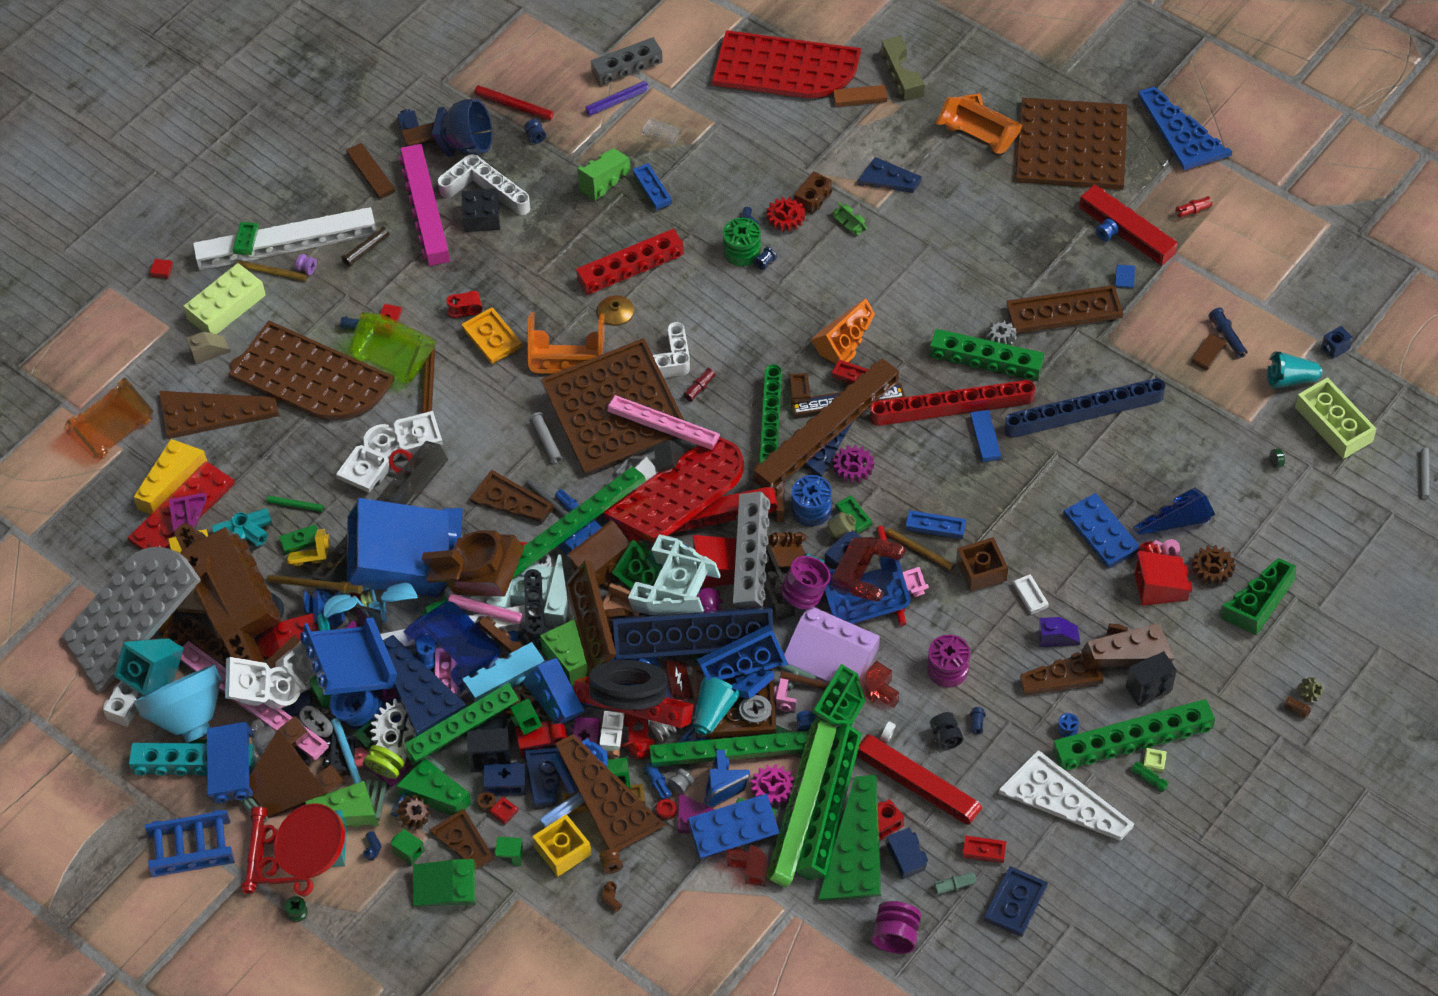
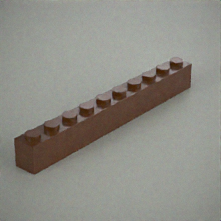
M883 358L877 363H873L865 374L862 373L857 381L845 388L841 395L834 397L832 402L827 407H823L814 418H810L802 429L796 430L793 436L788 441L785 440L775 452H771L763 463L757 464L754 468V482L762 488L771 487L776 490L866 411L872 403L876 402L898 382L899 370Z

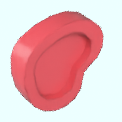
M362 747L355 749L354 761L357 768L364 767L362 762L369 754Z

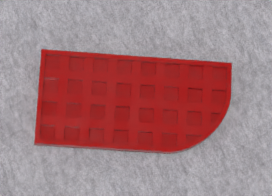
M726 30L712 86L801 98L824 97L833 94L834 90L844 88L852 81L857 72L861 48Z
M720 436L713 450L696 445L681 456L675 468L657 473L603 512L604 518L614 521L615 524L655 544L659 534L668 536L737 485L744 472L742 453L737 445Z

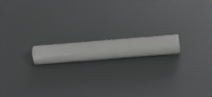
M1428 448L1421 449V491L1423 499L1429 498Z

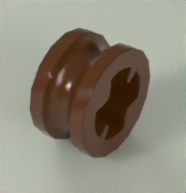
M483 792L478 796L477 803L479 809L482 812L488 813L496 804L495 796L491 792ZM485 799H488V800H489V804H488V805H485V803H484V800H485Z

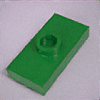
M240 222L233 246V254H252L259 230L258 223Z
M851 495L835 504V508L839 513L844 512L854 517L856 520L855 532L857 534L872 526L871 519Z
M316 524L279 536L285 555L316 545L315 535L318 530Z

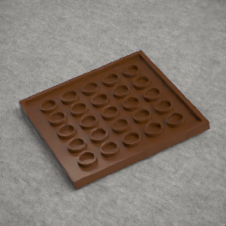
M1022 97L1020 124L1023 126L1019 134L1016 182L1092 187L1095 184L1100 188L1124 189L1127 104Z
M644 338L541 379V383L585 476L624 461L631 456L651 450L656 444L678 439V437L607 411L610 402L616 395L684 420Z

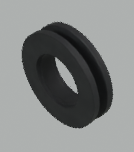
M634 660L609 661L599 664L591 670L589 694L596 702L612 708L627 710L649 708L658 705L665 699L667 675L659 667L646 662ZM629 683V684H637V685H634V686H626V685H619V684Z

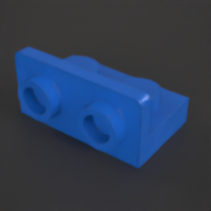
M316 589L313 592L315 624H317V616L324 614L326 602L330 598L343 593L337 591L334 595H331L320 589ZM344 612L328 617L330 628L334 627L336 629L344 623Z

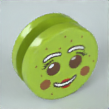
M372 745L369 749V754L364 758V763L371 770L391 779L397 778L399 775L398 769H402L404 761L397 754L378 745Z

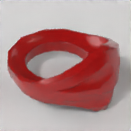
M396 449L391 452L389 457V464L394 472L406 475L414 471L416 461L411 452L405 449ZM400 453L407 457L409 465L406 469L395 466L393 458L396 454Z

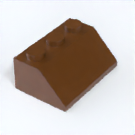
M611 520L567 555L574 572L584 560L591 561L599 586L613 575L612 571L630 545V542L614 521Z

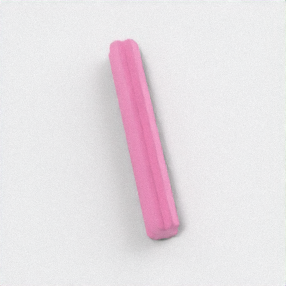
M450 594L448 598L449 605L515 624H520L523 617L522 613L456 594Z

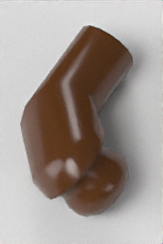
M608 881L603 887L602 901L616 913L621 909L622 905L615 899L617 885L613 881Z

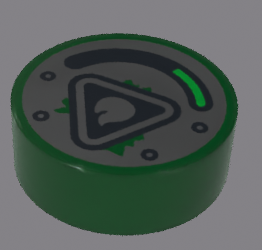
M1279 448L1270 451V461L1274 468L1283 467L1285 464L1284 453Z

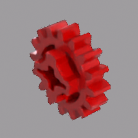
M782 197L781 201L775 199V204L770 202L769 208H767V220L770 226L774 225L775 230L778 227L781 232L784 229L790 232V228L797 230V225L802 226V221H805V208H803L802 203L798 204V199L791 201V197L788 200Z

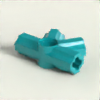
M268 508L249 514L243 512L236 513L232 519L212 525V529L215 533L226 527L234 534L237 533L241 539H247L258 547L262 546L268 538V533L261 527L271 525L272 520Z

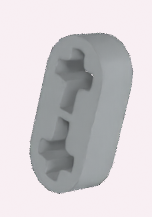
M306 706L301 710V721L313 733L322 738L331 735L333 731L332 723L317 708ZM309 712H311V716L314 718V720L309 719ZM319 723L322 724V725H324V726H323V728H324V731H323V732L321 731L322 728L319 726Z

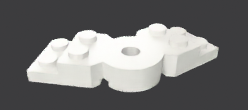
M433 411L396 420L393 428L386 424L370 428L364 436V446L355 447L337 472V479L370 493L377 482L381 483L389 472L391 452L396 449H405L411 452L413 456L425 454L424 449L443 445ZM399 453L394 456L393 461H395L399 456H403L405 458L407 457Z
M300 641L293 649L288 650L276 661V667L272 669L262 662L233 657L227 658L225 698L239 700V703L255 706L264 703L273 709H281L293 704L298 699L300 693L311 688L309 679L316 675L312 671L310 658L306 656L304 644Z

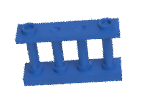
M216 810L202 815L162 822L154 821L150 824H145L148 837H154L155 859L148 861L152 877L235 863L231 846L226 847L223 824L230 823L227 810ZM215 826L217 848L205 850L203 828ZM195 830L197 851L185 854L182 832ZM174 833L176 855L164 858L162 835Z

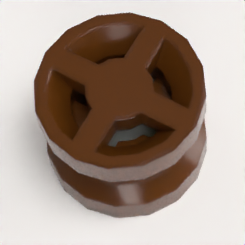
M608 849L599 855L600 861L604 864L602 866L604 873H616L623 868V863L619 860L620 852L618 849Z

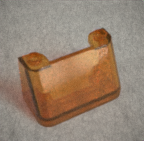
M126 378L119 381L117 387L111 389L106 396L82 414L79 413L76 418L73 416L65 423L64 431L94 459L99 458L101 460L115 444L143 424L145 426L153 420L151 416L154 410Z

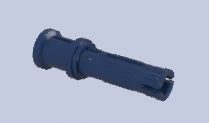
M1218 307L1212 310L1208 317L1215 323L1216 330L1224 335L1237 358L1246 356L1245 354L1248 351L1234 332L1231 320L1227 319L1224 315L1223 308Z

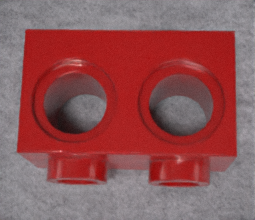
M890 799L878 803L879 842L904 827V816ZM884 815H890V816H892V817H890V818H885V817H883V816H884Z

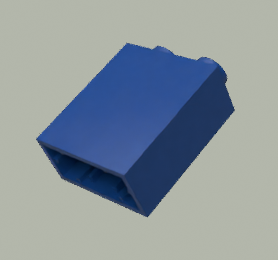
M358 498L347 516V582H350L352 585L387 590L389 587L399 583H409L417 595L438 597L446 586V582L428 583L426 578L430 567L421 558L423 552L453 550L457 533L455 527L449 526L448 511Z

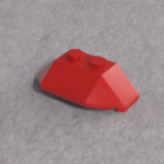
M313 614L281 621V623L261 634L257 638V643L262 657L269 659L293 635L300 640V633L303 632L305 623H308L311 632L319 631L318 624L314 623Z

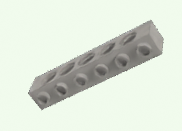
M761 491L739 494L733 603L739 609L763 607V600H765L764 582L766 581L765 564L767 563L766 546L768 545L767 527H769L768 509H770V501Z

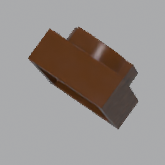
M480 530L464 534L463 538L457 539L453 549L465 560L458 581H447L446 584L456 595L505 597L524 548L515 535L499 534L495 530Z

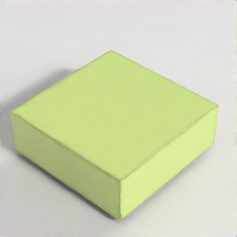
M1146 748L1143 767H1147L1152 771L1163 772L1167 752Z

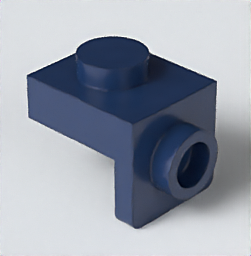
M405 109L397 115L401 131L419 126L415 110Z

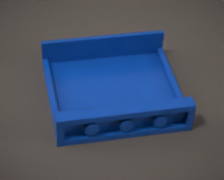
M366 618L363 627L311 632L308 623H305L303 632L300 633V641L306 648V656L310 658L312 671L316 673L318 686L322 688L324 695L394 688L397 672L374 618Z

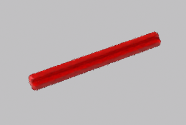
M477 85L474 90L475 95L549 121L554 116L552 110Z

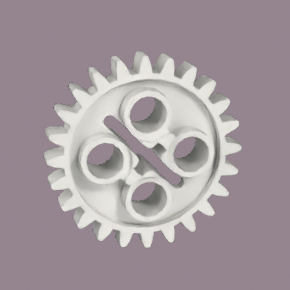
M393 699L394 705L391 706L389 703H386L387 709L379 708L381 715H374L378 721L371 722L372 726L376 728L370 730L371 734L376 735L371 739L372 742H378L376 745L397 754L406 764L408 757L402 747L408 739L415 738L416 735L413 726H411L409 719H407V731L403 734L402 746L398 747L402 737L400 730L404 729L407 712L401 703H397L396 699ZM400 715L402 718L399 722L394 723L391 721L393 716ZM391 734L397 736L393 742L386 741L387 736Z

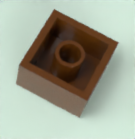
M994 537L957 548L956 562L970 592L1007 581L1008 566Z

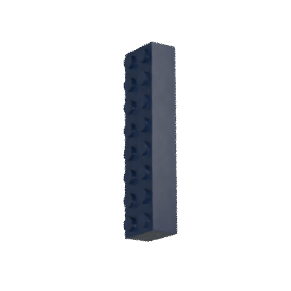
M768 606L713 610L691 614L612 618L613 644L616 650L614 658L619 660L711 653L767 625L773 630L772 608Z

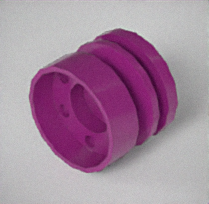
M812 556L797 557L792 562L788 574L782 583V596L788 603L797 608L810 609L815 607L830 581L831 575L828 567L822 561Z
M952 634L939 636L932 641L928 650L927 671L934 683L947 688L958 686L966 680L970 662V647L966 641Z
M899 901L881 903L878 907L877 924H875L872 936L873 944L879 949L890 953H911L915 950L921 912L916 907Z

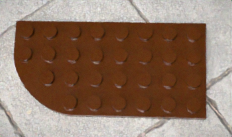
M268 320L228 373L229 378L268 396L275 397L277 400L312 416L328 420L351 418L370 410L383 398L395 381L394 376L270 320Z

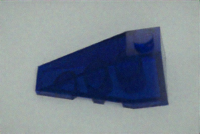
M1194 487L1174 498L1175 503L1172 505L1161 507L1159 514H1152L1133 526V529L1140 535L1199 523L1203 524L1210 521L1215 513L1206 494Z

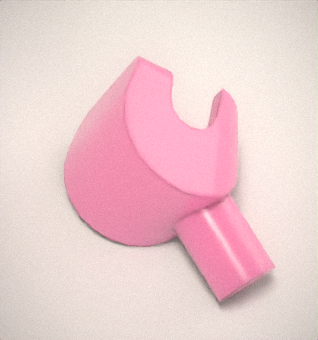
M1169 539L1164 543L1157 540L1154 541V545L1159 544L1162 554L1180 557V545L1176 540Z

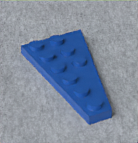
M1155 86L1138 91L1139 99L1183 171L1232 156L1230 148H1225L1219 139H1214L1209 135L1208 130L1190 115L1186 116L1178 105L1174 106L1169 101V98Z

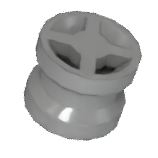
M679 769L676 772V776L671 777L668 783L674 791L684 794L686 788L694 783V779L687 771Z

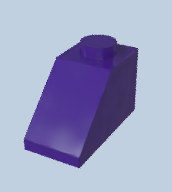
M1061 617L1040 618L1038 628L1040 647L1080 645L1077 625Z

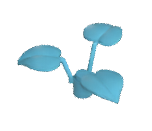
M399 583L389 587L387 592L383 593L381 596L382 604H380L376 600L374 589L363 587V591L370 589L373 602L369 604L368 610L356 596L350 597L349 594H339L326 602L324 616L327 618L333 614L347 611L358 604L366 613L367 618H374L376 625H382L387 621L386 602L418 597L411 584Z

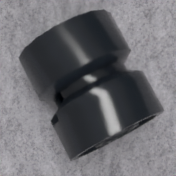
M944 712L931 719L930 727L933 734L936 735L935 739L941 750H950L962 744L964 737L953 713Z

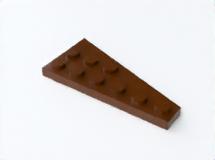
M159 391L168 439L279 416L275 397Z
M574 734L555 743L608 849L620 850L666 826Z

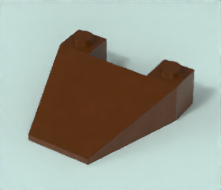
M296 716L278 728L249 776V785L253 791V797L261 807L268 810V817L305 805V801L334 792L346 784L334 766H328L315 776L294 747L308 738L310 733Z

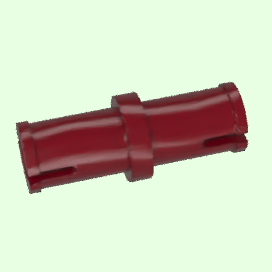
M706 368L699 378L693 380V384L684 392V397L692 402L701 391L707 388L706 385L716 376L715 372L710 368Z

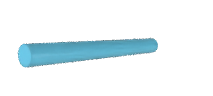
M334 718L331 720L353 783L357 784L362 782L340 720Z

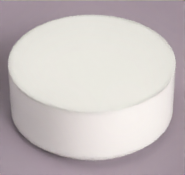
M889 721L880 739L888 742L896 728V724Z

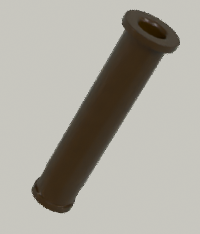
M382 226L348 254L342 255L343 263L347 267H352V263L390 235L389 231L381 234L386 230Z

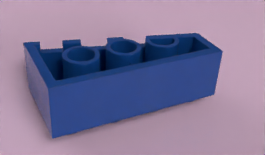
M769 625L697 659L704 677H707V680H711V677L722 680L736 675L750 674L754 671L789 665Z

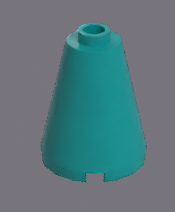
M1280 351L1273 352L1269 360H1272V364L1267 367V378L1269 385H1273V389L1317 382L1322 376V368L1316 362Z
M707 677L702 679L693 721V727L698 734L704 736L711 734L737 701L740 695L739 691L736 690L734 692L731 690L733 686L714 677H711V680H707Z

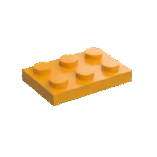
M493 307L461 324L464 332L491 364L523 347L520 339Z

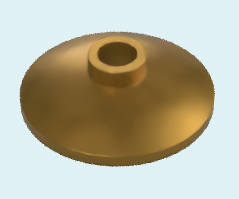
M609 296L600 302L598 316L600 317V314H605V323L608 325H622L633 317L634 306L624 296Z

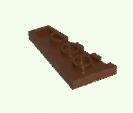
M492 469L470 497L472 503L539 522H544L554 509L553 504Z
M1077 652L1067 659L1056 660L1049 666H1041L1020 674V681L1025 696L1103 684L1101 669H1088L1082 653Z

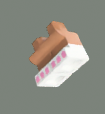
M604 711L599 746L607 751V758L615 759V757L620 755L624 713Z

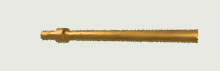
M278 575L267 576V581L271 583L336 590L344 594H349L350 592L362 593L363 591L362 586L352 585L350 582L342 581L335 583Z

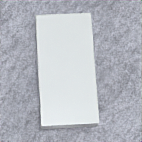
M1031 574L1013 581L1015 590L1031 615L1049 607L1047 600Z

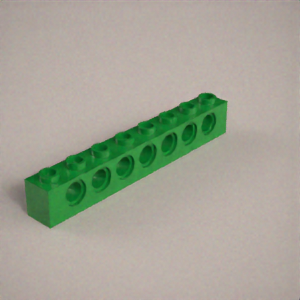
M1207 699L1054 740L1052 751L1058 765L1062 769L1073 770L1080 765L1094 764L1098 760L1112 759L1124 753L1131 754L1138 749L1151 748L1160 743L1167 744L1175 739L1188 738L1200 732L1207 733L1213 729L1215 717Z
M849 724L837 727L796 867L795 872L809 881L826 876L862 736V733Z

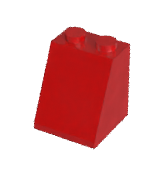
M702 535L693 536V548L696 553L714 561L720 573V578L706 575L700 589L734 584L737 539Z
M1138 551L1134 575L1141 606L1188 601L1189 593H1192V583L1187 579L1188 566L1187 564L1184 565L1183 558Z

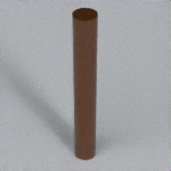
M785 671L780 673V679H787L788 681L824 690L829 682Z

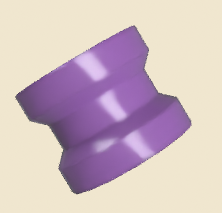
M300 254L296 260L295 269L299 272L304 271L307 275H312L316 269L317 260L313 257L308 258L305 254Z

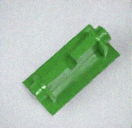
M837 202L840 207L832 212L836 220L842 225L848 220L845 227L856 235L862 232V227L866 230L868 229L864 224L865 220L859 214L855 216L852 213L853 210L847 204L843 206L840 202Z

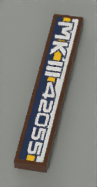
M896 383L877 401L905 397L902 384ZM843 392L812 396L811 402L792 403L791 400L794 418L818 415L823 407H827L834 397L841 395Z

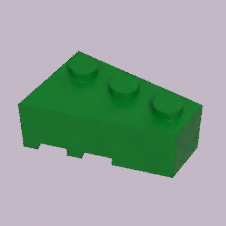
M425 758L397 785L399 796L402 794L410 797L417 795L418 800L424 798V805L429 804L434 810L450 816L462 809L466 810L471 805L469 792Z

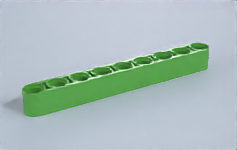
M819 717L811 724L767 872L768 880L785 888L791 884L794 878L837 729L835 725L829 724Z

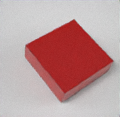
M154 259L150 271L151 277L169 279L173 262L171 260Z
M504 797L489 810L490 814L504 825L519 811L518 807Z

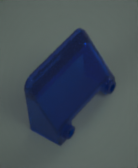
M451 601L442 603L410 624L403 631L408 641L421 639L427 633L458 663L451 671V678L461 693L466 690L463 678L466 676L470 678L475 677L478 670L483 667L487 669L500 655L499 646Z

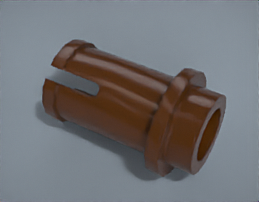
M1291 696L1288 697L1285 702L1286 705H1284V708L1298 714L1299 718L1304 717L1305 719L1312 709L1309 707V704H1303Z

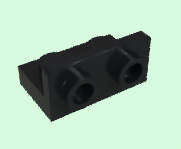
M332 732L329 738L324 740L329 747L325 750L322 768L326 769L332 765L340 774L351 776L336 733ZM345 735L354 759L355 736Z

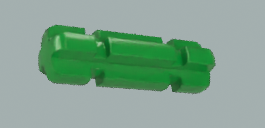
M1140 762L1133 764L1131 769L1136 775L1140 774V778L1152 786L1156 785V788L1161 792L1167 789L1169 784L1164 778L1160 779L1158 774L1147 767L1144 768V765Z

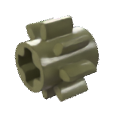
M1316 677L1302 679V682L1298 685L1299 697H1304V702L1318 701V697L1323 693L1322 684L1316 682Z

